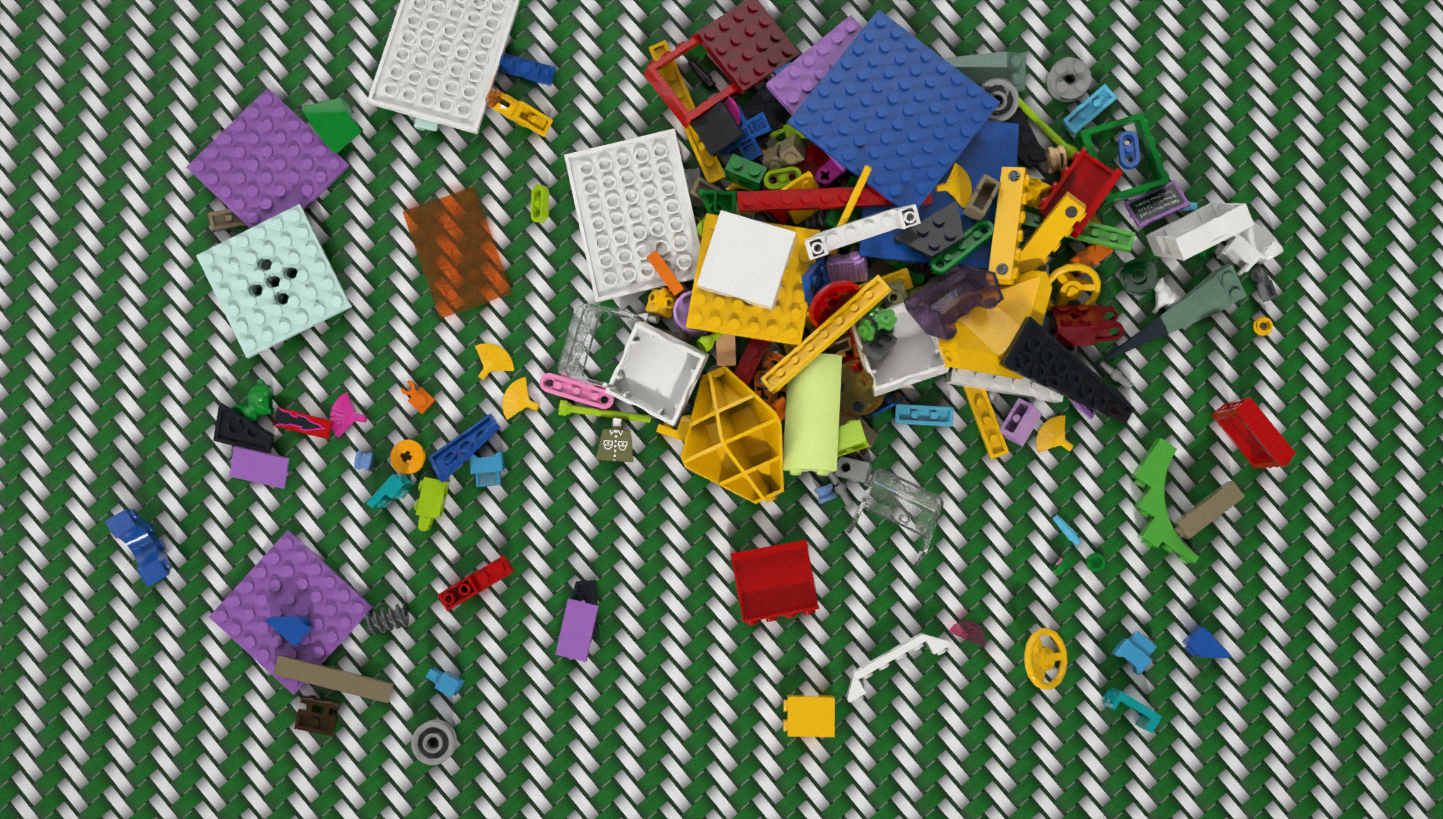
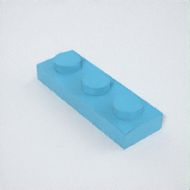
M1104 84L1064 118L1061 123L1074 136L1113 103L1117 96Z
M896 404L894 424L952 427L954 407Z

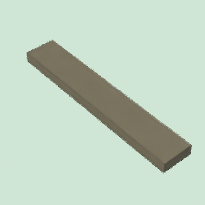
M280 654L278 655L273 673L274 675L384 703L389 702L394 683Z

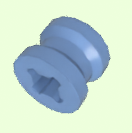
M358 450L355 456L354 468L358 470L364 468L366 471H372L375 454L372 452L366 454Z
M832 483L814 489L815 493L819 496V504L837 498L836 494L833 493Z

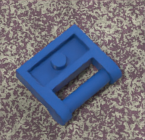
M821 257L816 258L815 263H812L802 276L805 302L808 303V307H810L814 296L823 287L831 283L827 278L828 270L827 266H825V260Z

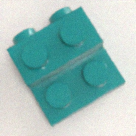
M392 474L370 498L367 504L371 508L381 509L382 507H387L392 499H404L410 493L409 488L412 486L413 481L406 475Z

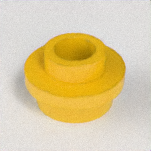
M1259 317L1254 321L1253 329L1256 334L1265 336L1271 333L1273 323L1267 317ZM1261 323L1265 325L1264 330L1260 328Z

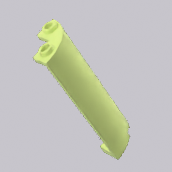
M819 354L787 383L782 470L790 471V475H802V472L814 471L817 472V475L828 476L830 472L837 471L842 370L841 355Z

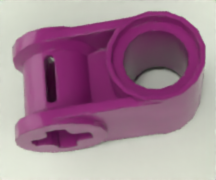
M830 158L817 171L815 181L819 188H828L838 178L842 177L848 169L846 168L844 171H841ZM821 176H822V177H825V176L828 177L827 180H826V179L821 180Z

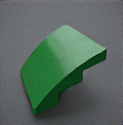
M342 97L302 107L305 116L314 130L333 153L341 151L363 131L362 127L351 117L354 110Z
M699 190L708 214L719 215L721 210L733 214L736 213L737 192L742 191Z

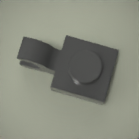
M1265 268L1260 269V277L1256 271L1251 273L1252 280L1259 283L1257 284V293L1263 303L1278 298L1273 282L1268 279V272Z

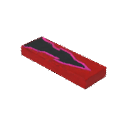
M277 407L272 426L329 440L334 421Z

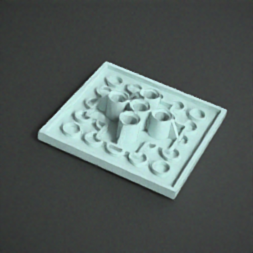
M300 204L196 255L248 359L352 307ZM268 261H271V268L269 270H266L265 264ZM296 269L298 273L296 277L292 279L290 274L293 270ZM280 278L279 286L274 287V280ZM262 286V294L258 296L256 293L257 288ZM284 295H288L289 297L288 302L286 304L282 303V297Z

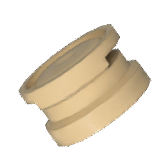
M1059 145L1056 148H1046V166L1050 168L1048 172L1050 174L1056 171L1062 172L1067 165V155L1064 146Z

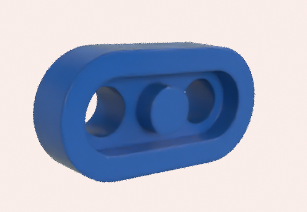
M1132 131L1123 132L1118 139L1119 163L1121 167L1127 170L1134 169L1140 161L1139 139L1136 133ZM1124 141H1129L1130 145H1126ZM1126 159H1130L1132 162L1128 163Z

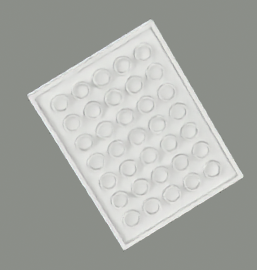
M401 0L367 103L478 134L500 67V59L504 54L521 0Z
M675 128L564 155L594 297L597 303L667 287L647 259V256L657 250L680 283L694 280L701 244Z

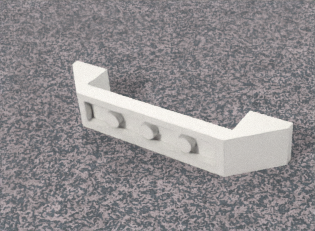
M916 204L892 208L819 232L805 240L804 243L809 260L828 255V251L897 228L905 229L921 222Z
M919 633L855 669L852 673L846 695L848 702L853 701V703H857L864 698L863 695L866 692L859 681L860 678L865 680L873 675L872 671L878 668L879 670L885 669L890 665V661L894 659L898 661L907 656L906 652L913 649V651H916L923 647V642H926L932 654L937 653L938 655L948 651L947 647L951 645L950 642Z

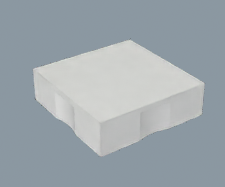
M1211 202L1147 234L1146 237L1154 256L1186 260L1254 226V222L1245 203Z
M721 210L697 286L712 293L739 298L749 304L774 311L782 287L783 274L790 262L797 240L796 232Z
M923 295L909 299L907 303L902 302L887 308L895 312L897 322L894 324V331L890 334L898 339L896 344L878 362L861 352L863 346L869 340L864 341L857 332L859 322L869 319L872 326L878 325L874 321V315L865 318L861 317L849 328L874 397L949 371V368L945 367V362L939 350V339L934 331L932 318ZM880 328L876 329L873 334L875 335L880 330Z
M643 321L636 322L626 343L623 357L615 368L605 392L628 404L638 406L650 415L674 426L679 422L710 354Z

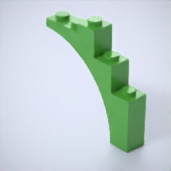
M1159 438L1154 441L1131 475L1136 485L1141 488L1146 487L1134 507L1138 509L1137 513L1144 518L1150 517L1137 537L1148 548H1158L1162 544V549L1169 553L1173 551L1178 555L1177 559L1185 564H1188V562L1196 563L1199 556L1192 552L1175 532L1165 504L1166 474L1177 448Z

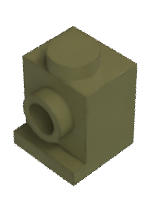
M900 278L886 283L892 291L880 301V305L884 304L886 308L902 302H909L905 286Z

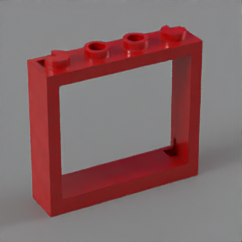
M696 33L686 43L684 41L679 43L672 52H665L661 59L648 63L644 73V77L685 129L691 126L690 123L709 112L718 103H725L729 96L733 98L740 93L732 82L730 86L689 112L658 73L660 69L702 44L696 37Z
M1251 397L1225 403L1211 414L1213 419L1254 469L1285 467L1292 460L1291 457L1296 454Z

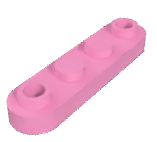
M552 373L544 374L540 379V387L547 393L600 409H609L614 403V396L606 393L605 389ZM548 380L553 381V385L551 387L547 386ZM606 396L608 402L602 403L601 398Z

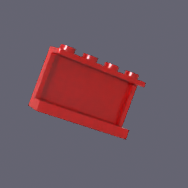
M1083 147L1081 152L1078 150L1071 158L1073 161L1071 166H1065L1060 174L1062 178L1059 183L1056 181L1049 189L1051 192L1049 197L1046 198L1044 196L1038 205L1040 207L1038 214L1046 218L1067 191L1086 205L1085 217L1080 222L1076 221L1072 226L1074 229L1070 235L1075 239L1078 238L1123 174V171L1116 168L1114 171L1089 155L1085 147ZM1069 206L1066 209V214L1072 217L1077 211L1076 207Z

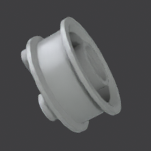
M1074 57L1063 58L1057 61L1048 73L1046 80L1047 89L1051 96L1060 102L1070 103L1077 101L1085 94L1091 84V72L1082 60ZM1064 77H1071L1073 83H1066Z
M996 77L987 80L981 85V88L993 97L995 95L1003 97V102L996 107L987 120L1005 121L1016 112L1019 104V94L1011 81Z
M438 719L427 721L419 726L411 740V747L415 757L427 765L443 763L452 756L457 746V735L453 727L449 723ZM431 737L438 739V747H433L430 744Z

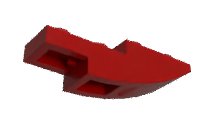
M503 555L439 593L438 597L446 611H449L515 572L507 556Z

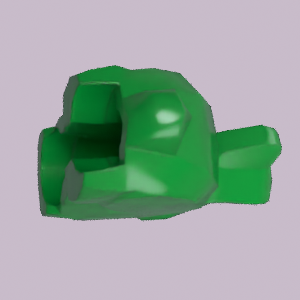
M258 379L256 385L250 389L247 395L249 404L246 406L235 404L232 406V409L255 423L259 421L260 416L266 414L273 415L275 412L272 401L273 387L266 385L264 380Z

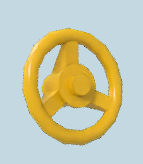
M1080 263L1066 264L1055 269L1048 276L1051 284L1057 279L1059 291L1056 306L1066 305L1068 301L1079 298L1083 291H1092L1090 297L1083 304L1093 305L1100 294L1101 280L1098 273L1090 266ZM1069 271L1085 272L1091 277L1093 282L1077 278L1072 273H1069ZM1049 298L1047 309L1051 312V306L1055 305L1051 303Z
M1040 628L1031 634L1025 647V669L1029 679L1036 687L1042 690H1052L1061 683L1066 674L1068 661L1064 641L1057 632L1050 628ZM1047 635L1051 637L1056 643L1059 652L1054 653L1049 647L1043 648L1040 637ZM1060 660L1055 678L1050 682H1045V671L1051 670L1054 667L1055 661Z

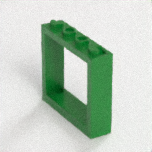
M1143 112L1082 130L1074 137L1080 152L1085 147L1089 155L1099 160L1090 136L1134 124L1156 181L1114 194L1110 191L1100 207L1162 189L1170 183L1169 174L1164 169L1162 156L1157 151L1155 138L1150 133L1149 123L1144 117Z

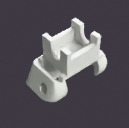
M1254 222V226L1226 239L1228 243L1216 257L1219 259L1225 255L1240 268L1236 273L1240 276L1244 272H1248L1254 264H1262L1281 254L1283 248L1263 228Z

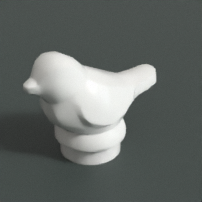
M1164 278L1159 279L1154 288L1156 305L1152 313L1156 314L1164 306L1171 308L1180 299V295L1176 291H1171L1170 286L1164 283Z

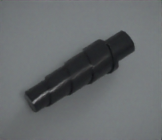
M691 59L688 62V65L703 84H706L710 89L716 85L711 75L703 70L695 61Z

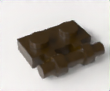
M302 695L300 703L307 704L306 710L298 709L294 729L333 736L338 716L331 715L330 713L332 709L339 710L341 703L329 698L324 700L314 695ZM314 706L324 707L323 713L313 711Z

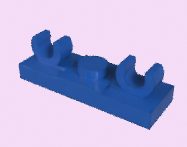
M503 54L500 59L498 73L552 86L556 67Z

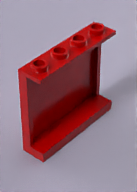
M807 540L730 553L743 623L747 622V626L759 624L758 620L766 619V622L776 621L778 616L783 615L787 619L797 617L796 613L804 612V615L814 614L816 609H820Z

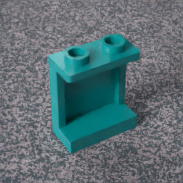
M1115 688L1107 690L1103 696L1104 702L1102 704L1115 710L1118 704L1122 702L1141 714L1135 725L1150 733L1154 732L1162 718L1156 712Z

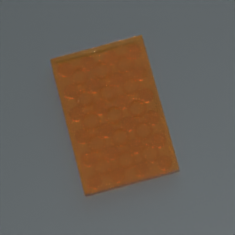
M475 187L403 211L440 319L512 294Z

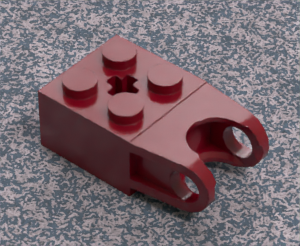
M1085 304L1051 306L1049 327L1052 336L1064 346H1094L1095 342L1117 340L1124 333L1123 325L1117 322L1118 312L1114 307ZM1108 312L1114 313V316L1110 319L1104 318V315ZM1112 328L1120 329L1116 334L1109 333Z

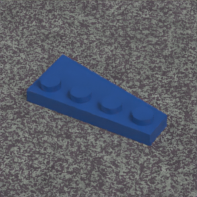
M491 413L428 457L438 479L442 483L500 429L499 424Z

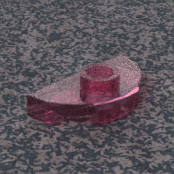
M968 620L960 621L952 625L948 631L985 648V633L981 626L975 622Z

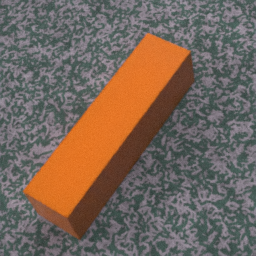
M657 250L647 256V259L675 297L685 291Z

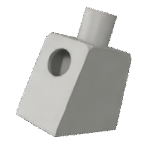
M840 456L839 461L837 460L835 475L840 478L868 484L872 465L868 462ZM846 465L850 466L848 472L844 471Z

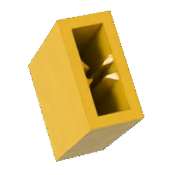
M787 695V700L783 701V711L787 712V719H783V731H787V736L835 737L834 696Z

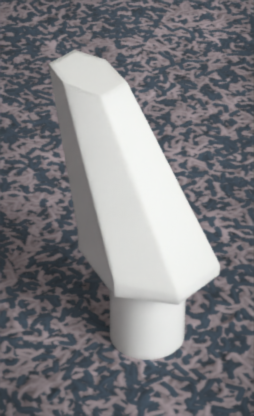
M646 312L631 316L628 319V323L643 321L647 324L650 322L658 324L660 317Z

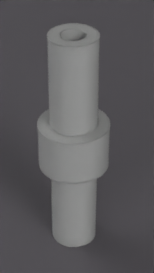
M1104 361L1099 364L1098 367L1110 375L1109 378L1114 382L1118 381L1128 390L1134 385L1118 369H1113Z
M830 472L828 477L834 485L833 489L836 494L841 496L846 506H849L853 501L845 490L847 489L843 482H840L835 472Z

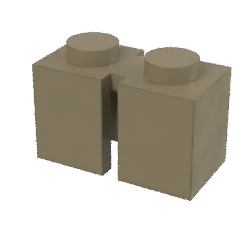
M793 134L783 140L781 146L777 144L766 150L762 164L767 167L768 171L786 168L788 165L792 167L805 159L806 146L796 134Z
M984 174L977 183L962 213L979 222L985 216L992 199L1002 183Z

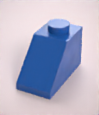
M305 615L278 616L265 620L294 647L299 646L315 628L312 625V621Z
M1197 626L1182 641L1186 646L1184 649L1191 656L1207 658H1229L1231 656L1203 626Z

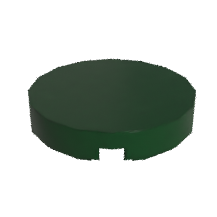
M1135 258L1125 264L1126 266L1120 271L1119 280L1123 289L1134 296H1143L1150 293L1159 281V272L1156 265L1145 258Z

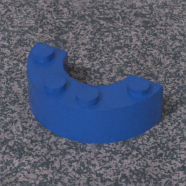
M125 509L104 521L114 537L121 539L132 551L138 564L137 572L147 587L170 574L172 565L164 550L166 548L165 543L162 539L157 538L154 533L156 532L154 526L150 522L146 523L135 509Z

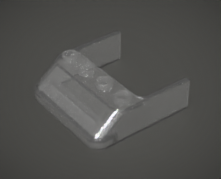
M579 304L573 312L557 365V372L560 376L623 393L624 389L613 384L585 378L583 372L602 313L644 322V318L635 313L601 305Z
M878 468L873 472L862 494L847 532L851 534L862 510L867 509L919 534L923 538L914 564L919 566L928 551L944 502L939 495L885 469Z

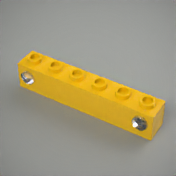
M1002 167L1000 178L1002 184L998 193L988 280L990 284L1014 285V281L1018 279L1019 268L1016 265L1017 260L1021 258L1019 242L1023 241L1021 226L1022 223H1025L1026 212L1023 210L1024 205L1028 203L1026 186L1030 185V174L1027 173L1025 167Z
M1068 191L1021 247V258L1017 260L1016 265L1019 268V275L1036 270L1039 266L1043 267L1049 260L1047 256L1050 252H1055L1060 247V240L1064 236L1068 237L1074 229L1072 226L1075 222H1080L1085 217L1086 205ZM1002 271L1000 275H1005L1007 272Z

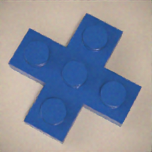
M738 104L741 115L740 128L745 135L720 152V154L724 157L739 149L743 158L755 161L764 156L757 138L773 129L764 112L747 120L741 106Z

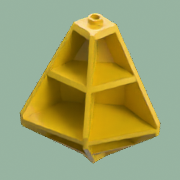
M1031 270L1018 275L1014 285L993 284L946 302L941 307L938 343L945 367L947 369L952 367L1022 380L1023 376L1000 366L999 363L1025 317L1031 316L1042 326L1052 291L1047 272Z
M726 366L703 375L700 380L681 453V459L685 468L755 504L765 500L766 503L777 499L776 495L784 492L782 423L777 413Z

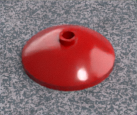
M849 280L835 281L823 287L814 296L809 307V319L816 328L821 326L861 290L860 287Z

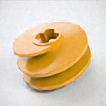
M409 439L398 442L393 447L390 457L392 466L403 474L418 472L424 466L426 459L423 447L418 442ZM410 453L412 458L411 460L406 461V458H404L405 454Z

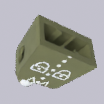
M612 418L611 429H603L596 460L634 462L631 431L623 430V419Z

